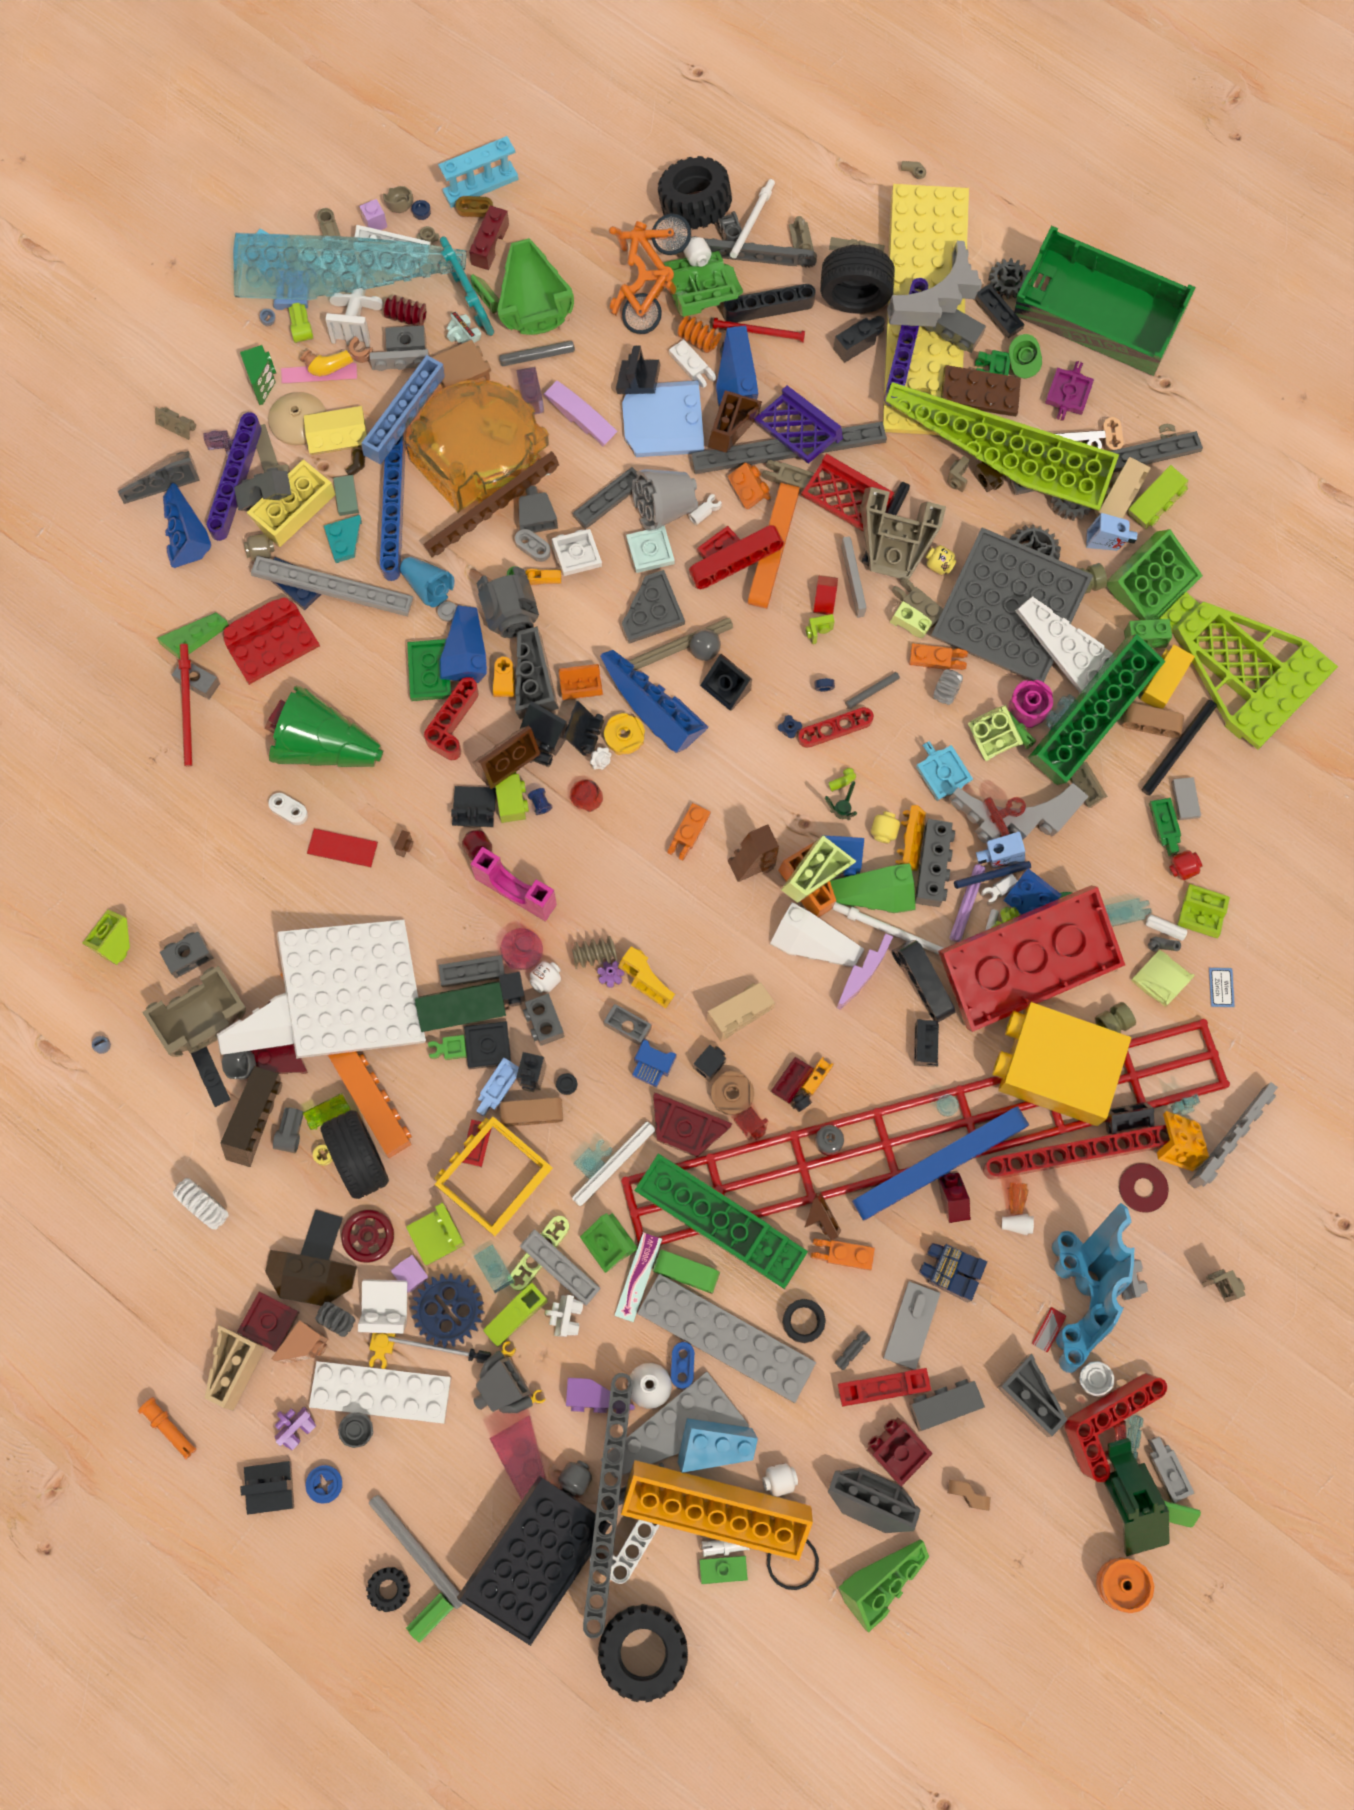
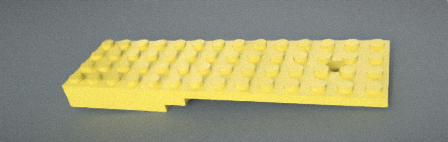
M893 184L890 204L888 256L895 266L893 295H909L911 283L916 278L925 279L928 282V289L943 281L951 272L952 252L957 240L964 241L967 249L969 188ZM962 299L961 304L957 306V309L965 313V299ZM888 311L884 396L901 325L889 324ZM919 326L905 386L941 398L945 365L963 368L964 351L956 344L945 341L937 333L928 331L924 326ZM884 401L883 425L885 432L939 435L895 407L888 406Z

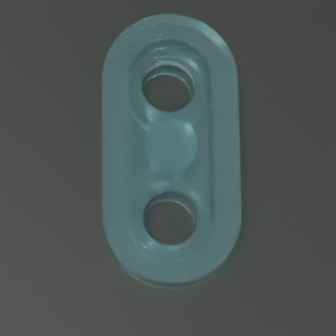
M1070 694L1067 697L1062 696L1057 704L1058 708L1056 711L1051 710L1045 719L1047 721L1046 726L1051 729L1076 698Z

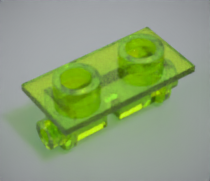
M340 1093L303 1112V1115L307 1120L310 1130H317V1127L321 1126L324 1122L331 1121L332 1118L338 1117L340 1114H345L351 1108L343 1093Z

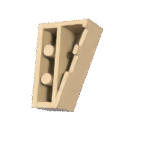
M761 982L757 985L753 983L746 987L744 992L730 997L726 1002L709 1010L707 1022L720 1042L772 1010L775 1002Z

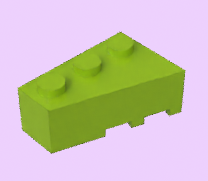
M1170 465L1128 509V514L1144 529H1147L1149 526L1153 527L1160 519V516L1167 512L1188 490V479Z

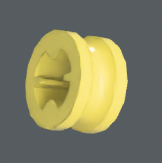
M317 1146L313 1151L314 1160L319 1165H329L333 1161L330 1153H327L326 1160L318 1159L320 1157L319 1152L322 1150L326 1152L328 1150L327 1146Z

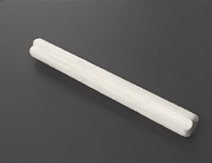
M645 1122L572 1196L573 1201L577 1205L582 1206L655 1132V1128L649 1122Z

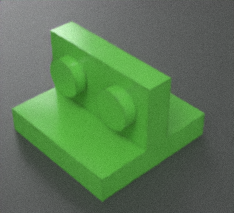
M613 1213L602 1215L580 1236L605 1273L638 1249Z

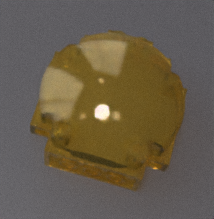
M466 380L449 385L437 392L422 409L420 418L412 423V434L405 438L404 442L408 458L412 464L459 513L475 500L481 503L539 461L541 456L538 453L549 445V433L543 426L540 427L536 423L534 407L529 402L526 403L523 400L521 393L517 389L514 390L510 385L504 386L499 384V382L488 380L481 382Z

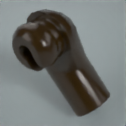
M361 449L353 450V464L345 469L348 475L354 476L365 467L366 456H364Z

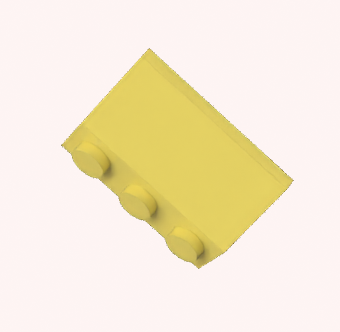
M362 406L304 415L305 433L311 455L362 447V441L368 435Z

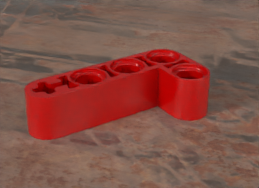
M466 677L459 682L424 732L427 746L448 760H456L461 756L462 750L459 740L452 733L479 696L477 683L473 678ZM457 703L462 704L459 708H453ZM445 719L451 720L448 724H441ZM434 735L439 736L435 741L430 740ZM449 746H456V749L453 751L447 750Z

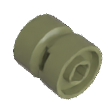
M1101 563L1090 565L1086 570L1079 568L1093 575L1085 594L1090 593L1091 589L1097 591L1107 587V575Z
M1119 1002L1112 1006L1110 1012L1104 1011L1095 1017L1096 1025L1121 1033V1030L1127 1031L1136 1025V1019L1132 1011L1124 1002Z

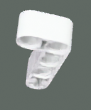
M638 1520L618 1556L613 1554L610 1580L623 1584L630 1578L660 1525L656 1524L654 1526L653 1523ZM641 1524H648L651 1527V1534L648 1537H641L639 1535L638 1527ZM631 1544L636 1545L639 1549V1555L635 1558H630L626 1554V1548ZM603 1548L596 1549V1554L604 1553L606 1557L609 1556L608 1550ZM622 1565L626 1568L627 1575L625 1578L618 1579L615 1577L614 1568L616 1566ZM596 1570L606 1577V1573L603 1570Z

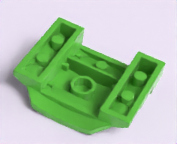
M719 251L711 252L710 260L702 267L690 265L687 258L664 262V265L670 267L674 272L672 282L676 286V292L674 295L671 294L678 313L682 317L701 313L707 307L720 305V302L738 299V296L743 293L734 268L724 264Z

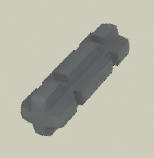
M861 1331L857 1335V1339H854L842 1353L843 1356H840L835 1361V1364L841 1370H845L849 1365V1361H853L864 1348L863 1345L870 1341L871 1337L865 1331Z

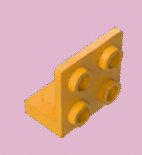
M1165 1111L1163 1117L1170 1141L1157 1152L1158 1160L1193 1172L1209 1158L1201 1126L1195 1120Z

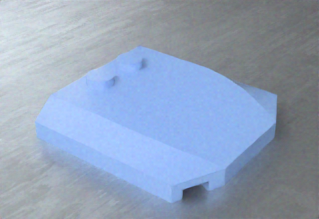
M698 380L657 383L654 394L625 395L622 402L625 441L634 451L635 457L681 455L704 451Z

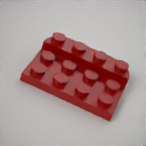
M285 597L263 605L232 622L224 629L225 645L249 685L320 647L319 642L298 607Z

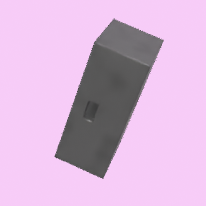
M191 663L189 674L194 671L200 674V678L195 682L190 681V690L210 700L220 685L218 678ZM177 666L172 673V677L175 682L181 684V670Z
M616 1004L613 1005L604 1020L605 1027L639 1046L652 1029V1024ZM625 1021H631L634 1024L632 1032L627 1033L622 1030V1024Z

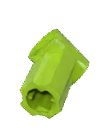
M300 303L292 304L289 307L294 343L314 339L305 305Z

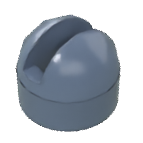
M263 309L260 312L261 323L265 326L273 325L275 313L271 309Z
M96 1036L92 1041L93 1050L99 1054L108 1052L111 1047L109 1039L105 1036Z

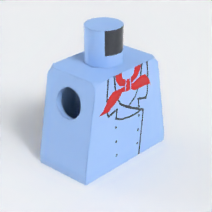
M1101 513L1087 529L1086 548L1117 551L1125 543L1135 544L1137 532L1129 531L1130 522L1128 520Z
M1020 832L988 841L987 850L976 852L978 864L990 862L992 868H999L1025 862V848Z

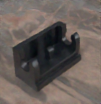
M917 1019L914 1038V1066L938 1067V1021Z
M1147 1102L1110 1108L1108 1117L1105 1120L1107 1133H1112L1113 1135L1117 1134V1131L1144 1126L1154 1127V1108Z

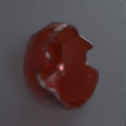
M583 779L575 782L571 788L570 800L576 808L592 812L601 805L603 793L597 783L592 780Z

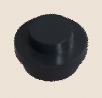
M569 1073L560 1075L556 1081V1088L563 1095L573 1094L578 1086L577 1079Z
M800 1093L793 1098L792 1101L794 1103L791 1107L793 1109L796 1108L798 1112L802 1111L812 1103L810 1100L811 1096L809 1093L806 1095Z

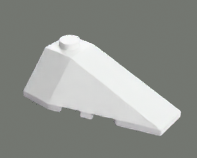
M793 902L781 920L770 943L789 955L804 956L813 960H824L848 967L856 965L864 951V948Z
M286 993L275 996L263 1008L253 1010V1014L246 1019L238 1020L218 1033L217 1039L221 1055L294 1044Z

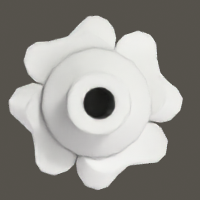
M598 747L597 751H592L590 764L593 765V769L603 770L609 765L612 755L609 752V748Z

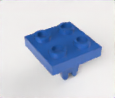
M1028 868L1003 901L1012 908L1015 907L1023 915L1058 900L1062 894Z

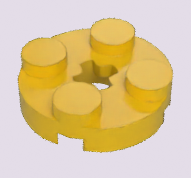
M621 713L611 717L604 729V739L607 746L615 754H631L644 744L645 729L639 718ZM621 730L630 732L627 738L619 736L621 735Z

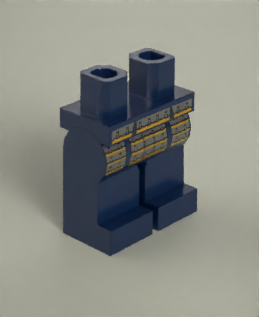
M931 1243L926 1255L937 1259L935 1265L932 1266L923 1262L918 1274L928 1279L927 1283L967 1303L971 1302L979 1285L977 1281L981 1280L988 1261L971 1256L947 1244L941 1246Z

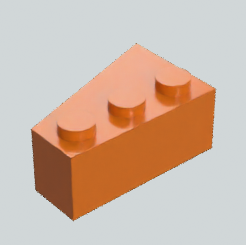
M815 842L783 860L778 871L786 882ZM830 881L801 900L806 910L818 918L829 912L836 902Z

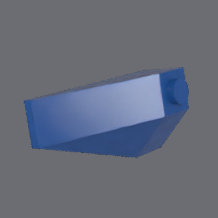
M746 326L727 328L716 384L718 406L721 404L725 390L756 400L758 398L756 373Z
M460 605L456 607L450 631L445 641V647L439 660L440 679L461 681L463 678L470 677L476 683H479L487 674L486 652L477 608Z

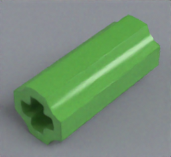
M440 1592L406 1629L420 1643L454 1607Z

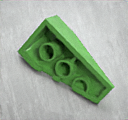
M910 863L889 866L830 881L836 902L845 906H859L870 910L878 909L889 913H901L916 909L914 880Z
M921 1539L855 1572L838 1587L844 1603L868 1633L890 1612L887 1608L893 1599L901 1597L903 1594L901 1589L907 1580L914 1579L929 1558L924 1541Z

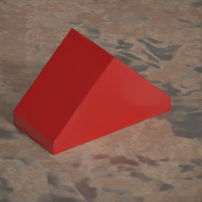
M818 575L813 613L833 614L838 578Z

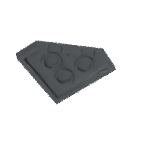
M664 570L645 576L626 617L622 621V628L629 644L685 625V619Z

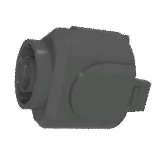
M517 566L513 568L514 575L503 576L488 582L486 576H482L476 583L488 628L492 632L500 634L503 638L517 637L518 631L533 628L534 623L539 617L529 579H527L524 569Z

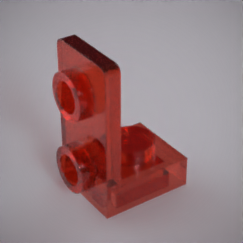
M752 1107L734 1119V1122L748 1141H751L753 1138L757 1141L766 1134L765 1131L769 1121L767 1118L761 1120Z

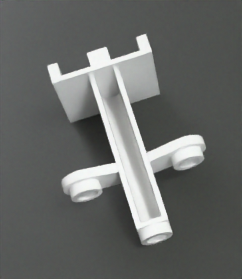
M362 275L356 276L351 294L335 292L330 297L332 305L338 307L347 306L345 315L330 313L326 315V323L331 343L333 344L336 343V339L346 340V344L349 345L356 336L359 341L365 342L366 347H370L371 340L366 317H360L362 307L381 310L383 302L380 297L365 296L367 279Z

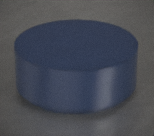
M425 200L414 202L412 205L413 216L418 220L427 219L431 214L429 203Z
M829 678L816 680L814 682L815 690L818 692L831 691L835 688V680Z

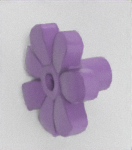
M606 961L603 963L604 968H598L597 973L602 975L599 977L601 984L607 982V987L613 988L614 982L617 985L622 983L621 976H624V971L618 969L619 963L614 961L611 965Z

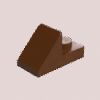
M820 1191L813 1200L805 1228L820 1221L822 1232L832 1240L839 1236L841 1229Z

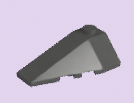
M179 452L120 489L118 494L123 503L126 504L165 492L172 483L176 484L177 487L200 481L190 452Z

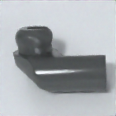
M1155 936L1150 939L1148 948L1151 951H1157L1158 949L1179 951L1181 943L1177 940Z

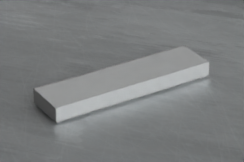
M850 536L843 537L842 553L856 616L860 618L864 617L867 607Z
M535 1229L519 1246L577 1299L583 1302L585 1306L601 1289Z

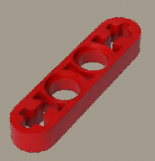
M862 707L804 727L799 732L798 742L802 747L810 748L859 731L872 724L874 714L871 709ZM861 714L869 716L867 721L860 719ZM848 720L851 726L844 729L840 726V721ZM825 726L830 727L832 733L824 735L821 733V728ZM804 734L812 736L811 740L803 739Z

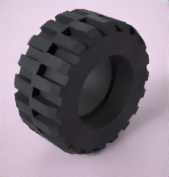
M697 156V158L687 157L686 160H678L676 164H671L668 170L663 172L658 182V195L663 215L678 214L684 217L692 230L698 229V227H708L711 223L715 224L719 218L722 219L731 206L732 193L727 170L721 163L709 157ZM701 191L696 194H690L692 192ZM676 218L667 219L673 225L687 229L681 220Z
M648 1604L633 1605L618 1612L606 1625L598 1647V1662L602 1676L608 1682V1686L618 1692L619 1696L632 1699L631 1701L652 1702L654 1699L665 1697L669 1691H673L677 1683L682 1679L688 1661L687 1640L678 1621L669 1612L657 1606H649ZM639 1629L655 1632L662 1639L665 1646V1659L662 1666L657 1672L649 1676L634 1675L627 1670L621 1659L623 1641L630 1633Z

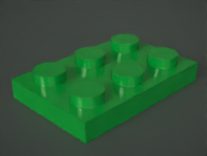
M446 639L407 642L411 701L448 699L451 695V680L440 679L439 660L443 653Z

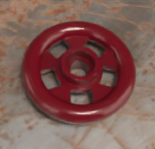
M367 1209L356 1212L343 1226L341 1233L343 1248L352 1259L358 1262L370 1263L383 1258L389 1252L394 1242V1228L391 1221L386 1215L376 1210ZM366 1218L375 1219V1225H365ZM355 1224L361 1227L356 1236L351 1234ZM384 1228L385 1238L379 1239L378 1229ZM370 1232L372 1234V1238L370 1240H365V1234ZM356 1241L363 1246L359 1252L352 1246ZM377 1243L380 1249L371 1253L369 1247Z

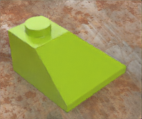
M107 910L82 944L106 960L118 965L119 962L126 958L127 951L130 948L127 918Z

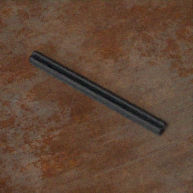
M1208 700L1143 786V793L1150 796L1215 710L1217 707L1215 702Z

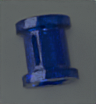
M544 788L533 790L528 794L529 800H532L536 815L545 814L553 808L552 804L548 803Z

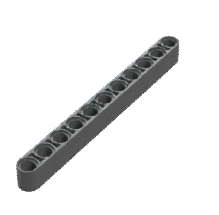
M618 1373L611 1382L583 1621V1631L589 1638L601 1636L606 1621L632 1394V1380L625 1373ZM623 1377L628 1380L629 1385L627 1389L621 1391L616 1388L615 1383L619 1378ZM617 1401H623L626 1405V1409L622 1414H616L613 1411V1404ZM615 1424L621 1425L623 1428V1434L619 1438H614L610 1434V1429ZM612 1448H617L620 1451V1459L616 1462H611L607 1457L608 1451ZM608 1472H614L618 1477L617 1483L613 1486L605 1483L604 1478ZM606 1496H611L615 1501V1505L611 1510H606L602 1506V1499ZM607 1520L611 1523L612 1530L609 1534H602L600 1532L599 1524L601 1521ZM600 1545H605L609 1549V1556L605 1559L599 1558L596 1554V1549ZM596 1570H603L606 1573L605 1582L597 1583L594 1581L593 1574ZM598 1594L603 1598L604 1603L602 1607L594 1608L591 1605L590 1599L593 1595ZM595 1619L600 1623L601 1628L599 1632L592 1633L588 1630L587 1624L590 1620Z

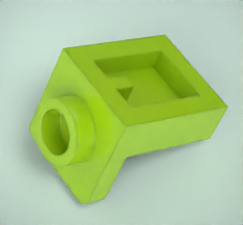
M833 614L809 618L808 626L805 629L807 638H811L812 644L817 643V633L825 634L833 630L835 623Z

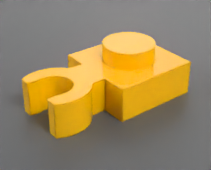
M372 1333L369 1350L375 1351V1355L369 1361L370 1367L374 1368L375 1361L381 1359V1369L387 1368L388 1362L385 1355L386 1353H393L395 1343L390 1342L388 1336L396 1338V1333Z

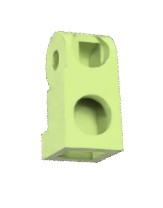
M904 601L890 621L891 624L899 625L919 638H923L932 625L928 617Z

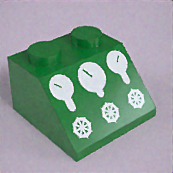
M260 345L241 351L240 355L258 403L262 405L276 383L273 375L277 373L269 351L265 352L263 346Z

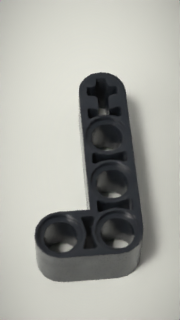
M909 940L892 950L896 963L907 971L933 1021H938L939 1023L956 1013L928 956L917 940Z

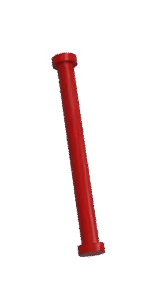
M714 318L713 328L715 330L717 328L727 329L730 327L746 326L748 333L795 339L804 343L805 331L795 332L722 321Z

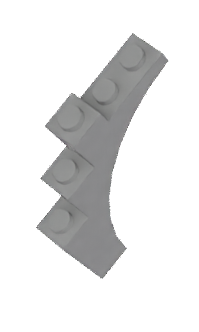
M957 240L952 252V270L943 281L919 293L892 295L887 308L889 324L935 327L937 320L941 318L942 312L955 313L962 299H975L977 292L981 290L982 282L979 279L978 271L971 270V264L968 263L969 252L965 247L964 241Z
M1072 783L1060 795L1048 802L1019 809L1002 808L986 804L971 797L959 787L948 799L951 800V804L956 809L962 810L967 814V818L972 823L979 825L974 832L978 834L977 836L982 842L987 843L998 838L1006 828L1009 830V834L1020 832L1023 840L1037 824L1043 833L1053 837L1089 796Z

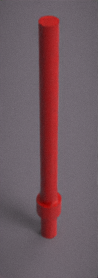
M180 644L178 668L181 670L184 766L190 767L193 766L189 681L191 660H189L188 644Z

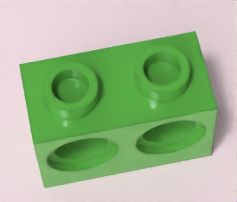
M1170 619L1129 621L1124 630V636L1127 638L1138 634L1151 648H1166L1172 639Z

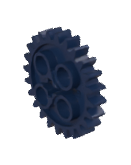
M452 1273L449 1274L448 1279H445V1276L440 1274L439 1281L432 1277L433 1284L429 1285L427 1282H424L425 1291L418 1289L421 1297L413 1298L418 1302V1305L411 1307V1309L417 1311V1314L411 1317L412 1319L419 1320L414 1327H422L419 1335L422 1336L427 1333V1342L435 1338V1346L442 1341L443 1347L446 1348L448 1341H450L452 1346L456 1347V1340L458 1339L464 1344V1336L472 1339L470 1331L478 1332L479 1330L475 1324L483 1323L478 1318V1315L485 1314L483 1310L479 1309L480 1306L484 1305V1302L477 1301L482 1294L480 1292L474 1294L473 1292L477 1286L472 1285L468 1287L469 1279L462 1283L461 1275H458L456 1280H454ZM449 1288L454 1289V1298L445 1300L444 1292ZM435 1295H439L447 1306L451 1307L453 1305L451 1311L461 1321V1326H458L447 1313L443 1315L445 1309L435 1299ZM432 1303L437 1304V1313L428 1315L427 1307ZM463 1305L469 1306L470 1309L466 1317H460L458 1314L459 1308ZM449 1320L452 1322V1329L446 1333L442 1332L441 1324Z

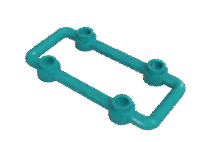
M442 236L440 243L444 250L441 253L445 261H449L454 269L451 274L455 282L460 281L467 294L465 299L469 307H473L476 311L477 316L474 318L479 328L483 326L489 336L494 335V329L452 246L448 239Z

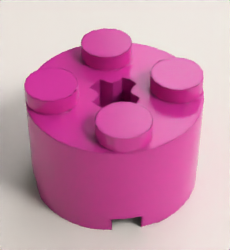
M1040 680L1023 681L1015 688L1009 701L1008 711L1011 712L1019 723H1023L1027 728H1033L1047 718L1053 706L1052 690Z

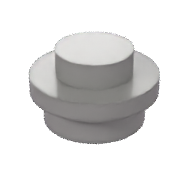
M452 602L442 603L438 607V616L443 621H452L457 606Z

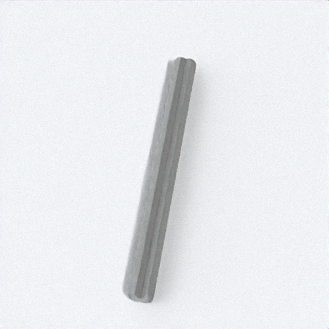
M379 1495L374 1496L369 1501L372 1509L455 1609L461 1607L463 1603L457 1599L460 1592Z

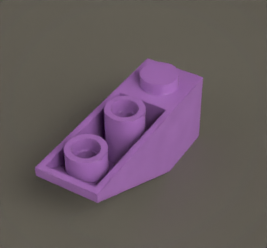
M568 1378L566 1406L571 1407V1411L584 1412L585 1408H594V1413H607L610 1399V1391L591 1379ZM617 1401L613 1404V1409H616V1414H622L626 1409V1405L623 1401ZM630 1403V1410H635V1406Z

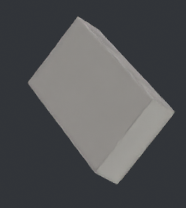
M1194 777L1173 779L1172 786L1179 820L1200 818L1201 812Z

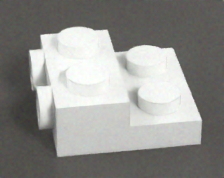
M590 529L578 530L572 534H562L552 538V549L563 576L602 567V561Z

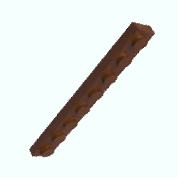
M551 451L425 542L423 545L431 557L441 554L447 546L458 542L461 536L473 531L483 520L491 518L494 512L506 507L512 499L521 496L527 488L538 484L545 475L553 473L559 466L556 455Z

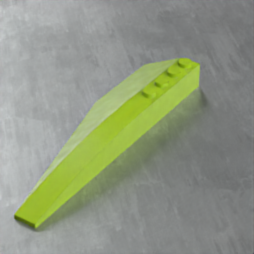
M892 382L885 402L1021 486L1100 511L1119 454Z

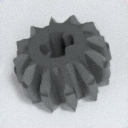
M325 1302L319 1308L318 1314L315 1317L319 1324L341 1337L347 1336L356 1321L351 1314L330 1302Z

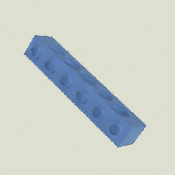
M428 355L425 356L362 441L364 456L381 465L444 379V366L441 362Z

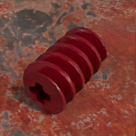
M394 295L392 300L390 297L386 299L384 305L385 318L391 317L394 321L406 322V324H413V326L424 325L427 314L426 303H423L421 308H419L418 301L412 306L411 299H408L405 304V298L401 297L398 302L397 295Z

